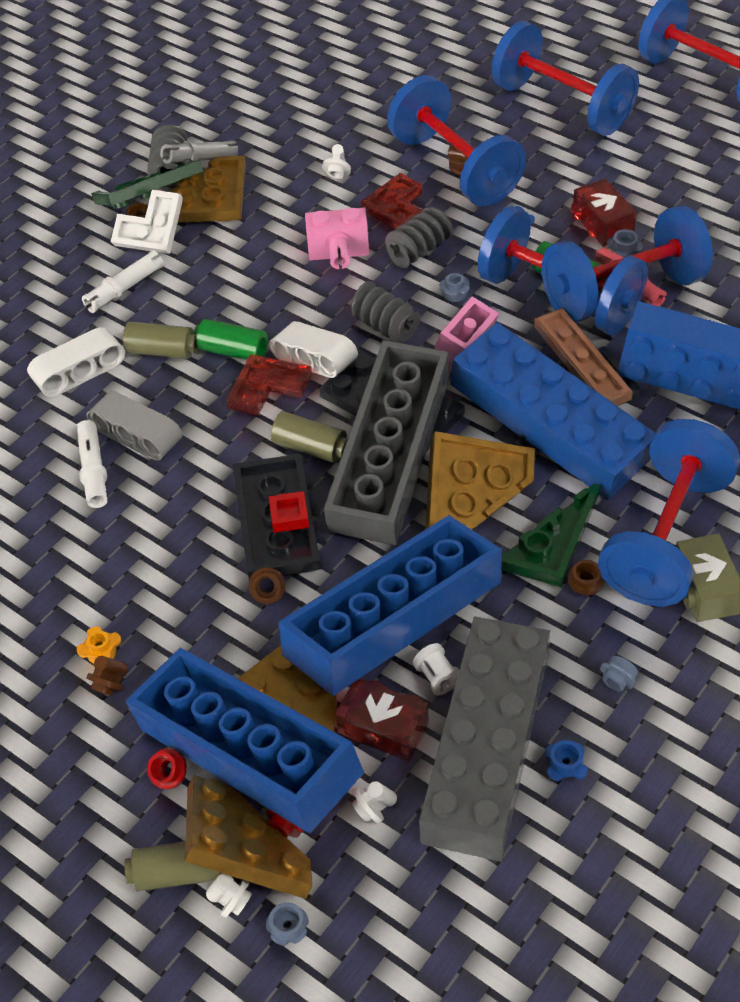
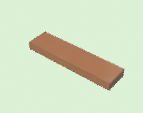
M563 308L535 318V329L575 377L615 405L632 400L633 391Z

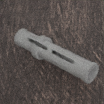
M233 140L203 143L184 141L183 144H164L160 155L161 158H164L163 162L166 164L174 162L186 164L196 160H212L215 157L237 156L238 146H231L236 144Z

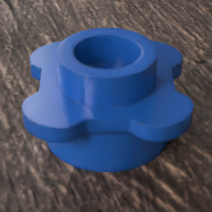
M569 740L548 745L544 753L545 757L549 759L550 764L547 770L548 777L553 781H560L562 778L574 777L578 780L585 778L588 768L583 764L584 747L579 743ZM569 760L570 763L564 764L562 761Z

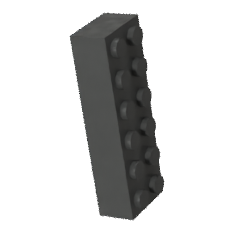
M382 341L324 506L328 532L397 546L450 378L449 352Z
M474 616L419 819L420 844L495 861H503L549 657L550 630Z

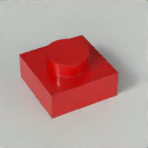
M304 491L268 496L273 533L309 528Z

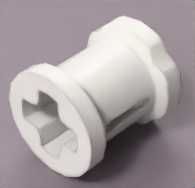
M438 643L428 645L420 650L413 659V665L417 671L423 672L431 682V690L435 695H444L455 688L460 669L453 667L444 656V648Z

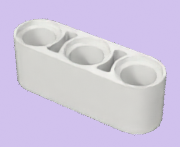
M296 321L289 324L269 342L272 353L281 362L329 378L336 377L358 357L356 346L346 336Z
M99 327L37 356L29 363L27 371L45 396L54 397L115 368L123 361L125 350L108 329Z

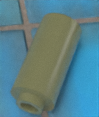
M128 321L123 333V347L126 353L190 359L192 353H196L198 349L194 341L197 334H193L192 327Z
M281 411L277 415L271 430V440L273 443L332 463H337L342 458L348 441L345 430L286 411Z
M186 841L132 849L131 858H126L124 862L127 884H134L137 892L215 881L221 873L185 862Z

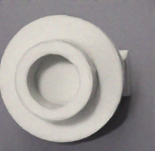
M336 144L332 147L333 157L323 161L322 169L329 177L341 179L343 176L350 174L351 166L345 161L343 147Z
M377 781L370 783L366 792L361 787L353 790L356 800L352 802V805L366 822L371 819L377 824L382 822L384 817L380 811L385 807L393 806L397 801L395 792Z
M221 873L207 889L206 896L209 901L218 902L224 906L220 915L227 918L231 912L238 916L252 893L246 890L249 881L242 880L238 885L234 882L232 876Z

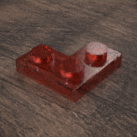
M399 173L361 201V208L365 207L366 214L396 230L397 227L404 224L407 220L422 212V209L410 203L422 194V184Z
M250 354L226 399L228 409L259 415L270 392L302 398L312 377L311 366Z

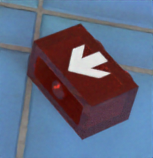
M606 179L574 189L573 203L571 204L572 214L576 220H579L584 225L589 235L594 237L602 247L607 246V240L613 238L614 234L619 230L628 229L635 232L637 212Z
M361 678L352 683L335 713L338 735L410 762L429 725L428 703L423 702L413 694H401L388 689L378 681H366Z

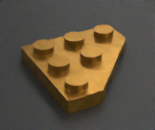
M245 156L215 157L208 162V167L203 172L177 181L178 186L169 192L179 193L183 197L178 222L241 220L246 171Z
M435 431L431 436L425 530L448 515L471 530L476 528L534 481L535 448Z
M281 645L237 678L335 732L338 693L332 696L282 656Z
M193 775L187 787L185 862L306 899L313 886L310 859L289 839L285 838L278 829L271 828L268 825V820L232 787L225 785L215 778H203Z

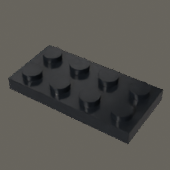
M360 350L358 357L336 377L329 378L319 387L320 397L356 416L376 358ZM444 395L432 434L435 431L446 433L465 414V405ZM431 438L428 444L427 451L430 449Z
M301 453L233 464L249 580L256 570L263 567L274 568L282 575L320 570L321 564ZM304 491L309 528L273 533L268 496Z

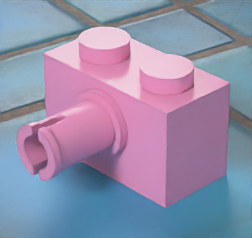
M365 207L305 213L309 261L330 259L331 266L339 269L338 261L341 260L342 269L350 264L349 257L369 255Z
M473 296L443 329L434 347L435 350L449 352V368L451 372L453 359L491 328L499 315L498 312Z

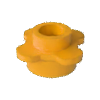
M95 626L87 631V638L82 644L77 646L78 655L81 658L87 657L94 664L98 656L113 659L116 655V646L121 644V637L116 632L107 633L102 631L101 627Z

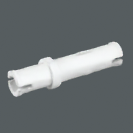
M155 250L150 251L149 254L114 277L105 278L99 287L83 295V304L86 307L91 303L92 306L88 310L94 313L111 300L117 301L121 298L124 291L157 269L164 266L163 259L160 256L154 260L158 253Z
M84 420L77 424L79 454L82 466L79 477L80 482L84 485L88 506L100 508L107 503L105 487L107 470L102 466L96 424L91 420Z

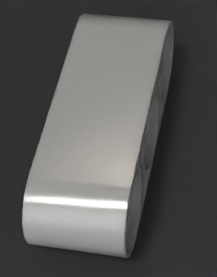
M109 391L86 414L88 420L95 422L98 432L156 461L161 460L183 437L180 427L172 419L115 391Z

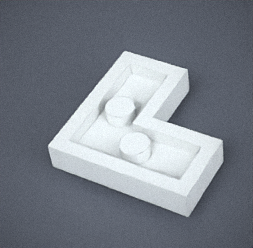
M152 190L145 218L117 214L111 243L119 247L145 251L155 250L158 253L170 254L183 197L179 193Z

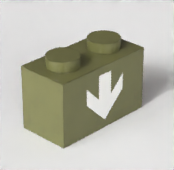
M720 533L677 541L676 547L690 561L694 573L690 589L683 602L687 609H692L696 621L702 622L740 614V577Z

